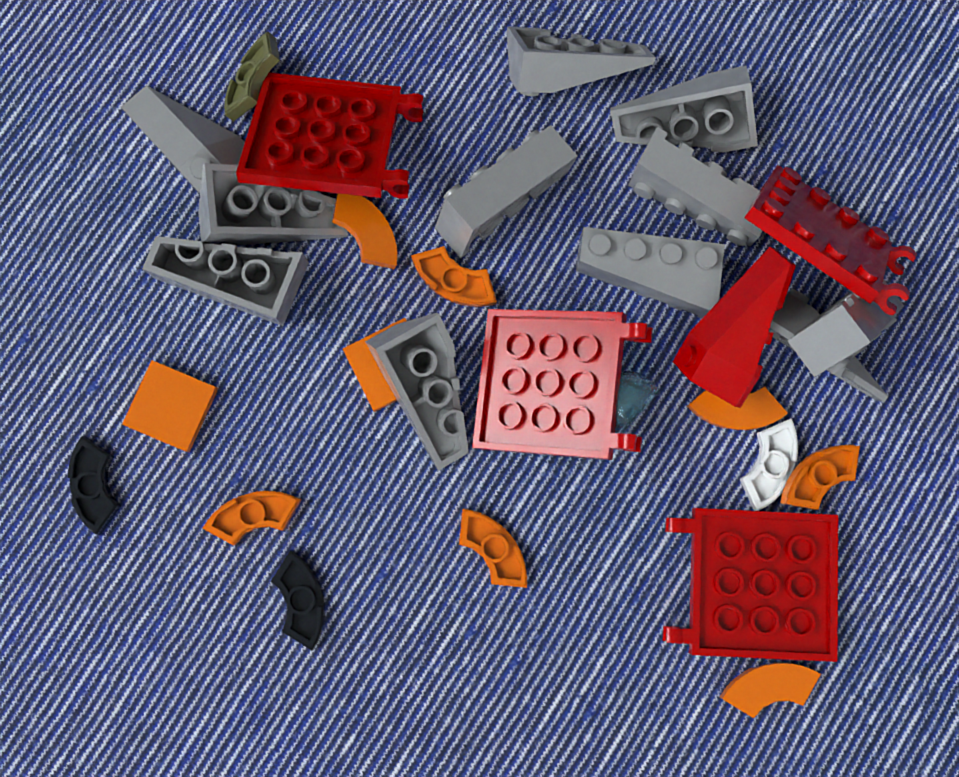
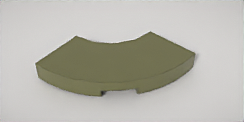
M264 33L249 48L240 61L242 65L236 73V81L230 80L224 110L225 116L233 122L257 104L263 80L280 61L277 40L271 33Z

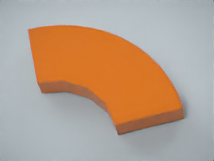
M337 193L332 223L345 228L355 237L360 248L361 262L395 269L397 266L396 240L385 216L372 202L363 196Z
M444 246L411 255L419 276L431 290L444 299L470 307L497 304L487 269L472 270L460 266L450 258Z
M765 386L750 393L741 408L734 407L707 390H704L687 405L695 415L707 423L732 430L762 428L788 414Z
M830 446L807 456L789 476L780 503L819 510L823 496L832 486L842 481L856 480L860 446Z
M276 491L248 493L222 505L212 514L202 529L233 546L237 545L245 534L257 528L271 527L285 531L302 499Z
M462 509L459 545L472 548L484 558L490 570L491 584L527 588L525 561L519 546L510 533L492 518L473 510Z
M790 662L764 664L750 668L738 675L724 689L720 698L750 717L755 718L762 708L778 701H791L804 706L821 674L808 667Z

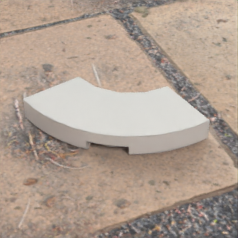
M792 418L757 433L760 446L758 460L752 470L740 478L754 511H759L775 501L782 494L785 484L793 472L798 458V439Z

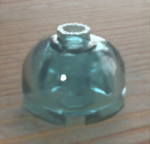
M630 370L621 371L616 401L615 433H624L632 425L639 413L647 408L660 390L654 385V382L641 373Z

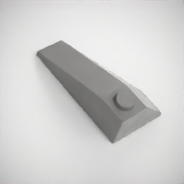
M507 27L510 80L517 92L526 96H538L539 93H553L653 65L656 59L650 50L642 44L610 39H601L599 44H594L593 41L582 38V35L571 33L570 38L562 39L550 36L551 30Z
M747 66L711 72L610 108L616 142L648 145L656 127H659L668 133L665 140L673 145H679L683 142L691 148L692 146L711 148L712 152L722 153L758 146L752 85Z
M147 85L121 106L124 112L199 194L204 163L239 164L245 142L238 135Z
M204 163L198 209L200 237L203 243L222 245L223 243L239 246L344 238L348 236V231L345 228L332 223L336 203L335 198L311 190L238 183L236 175L238 165Z
M791 289L789 293L787 292L782 309L775 311L769 332L774 333V339L792 350L794 349L787 341L820 316L815 308L807 304L810 299L794 289ZM855 356L850 359V363L833 374L875 401L885 402L888 398L885 391Z
M439 313L396 324L365 341L381 373L436 469L439 471L468 454L464 413L461 411L459 398L460 383L459 378L456 376L454 357H456L455 346Z

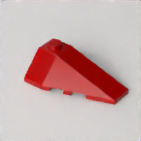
M769 247L689 332L672 362L691 382L734 407L741 408L760 377L763 366L758 365L762 350L764 344L770 345L774 333L769 332L775 311H779L783 307L796 265L776 248Z

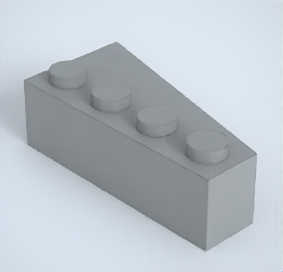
M552 125L541 132L534 130L523 140L520 147L515 150L512 147L505 150L497 158V163L489 168L486 165L482 166L471 176V181L463 186L456 184L449 189L443 197L445 201L435 229L461 259L470 252L469 247L476 237L480 236L482 240H485L502 222L505 214L511 219L520 212L529 201L527 196L531 195L533 199H536L566 175L578 155Z
M656 127L628 186L634 188L633 191L644 199L650 200L654 198L664 203V207L674 214L683 215L684 213L696 219V224L704 229H716L726 234V238L736 245H748L751 247L760 237L763 230L744 217L760 190L741 178L729 180L726 178L727 173L723 170V167L713 161L702 163L692 155L694 152L693 148L683 142L676 147L665 140L668 133Z
M583 227L579 239L576 271L611 285L627 288L645 298L656 299L674 309L685 310L698 315L697 317L702 319L720 298L725 244Z
M156 236L142 269L154 279L284 326L309 262L303 252L290 251L288 253L273 251L267 248L257 247V249L237 247L232 244L222 243V245L196 240Z
M850 291L787 342L814 377L827 369L831 374H834L850 363V359L862 352L867 347L866 345L878 338L883 330L897 321L895 316L904 305L896 295L890 296L888 300L897 306V310L893 316L888 315L874 301L869 304Z

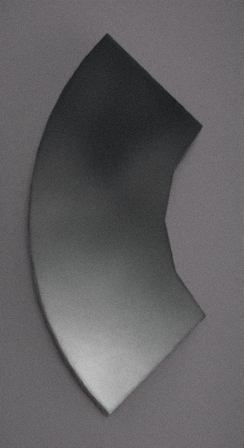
M81 436L73 450L68 468L72 495L71 502L77 515L87 528L94 534L101 535L122 506L112 496L108 485V469L114 456L89 438Z
M290 550L271 580L281 590L287 604V619L282 632L313 651L319 641L324 625V595L320 582L310 565L299 554Z

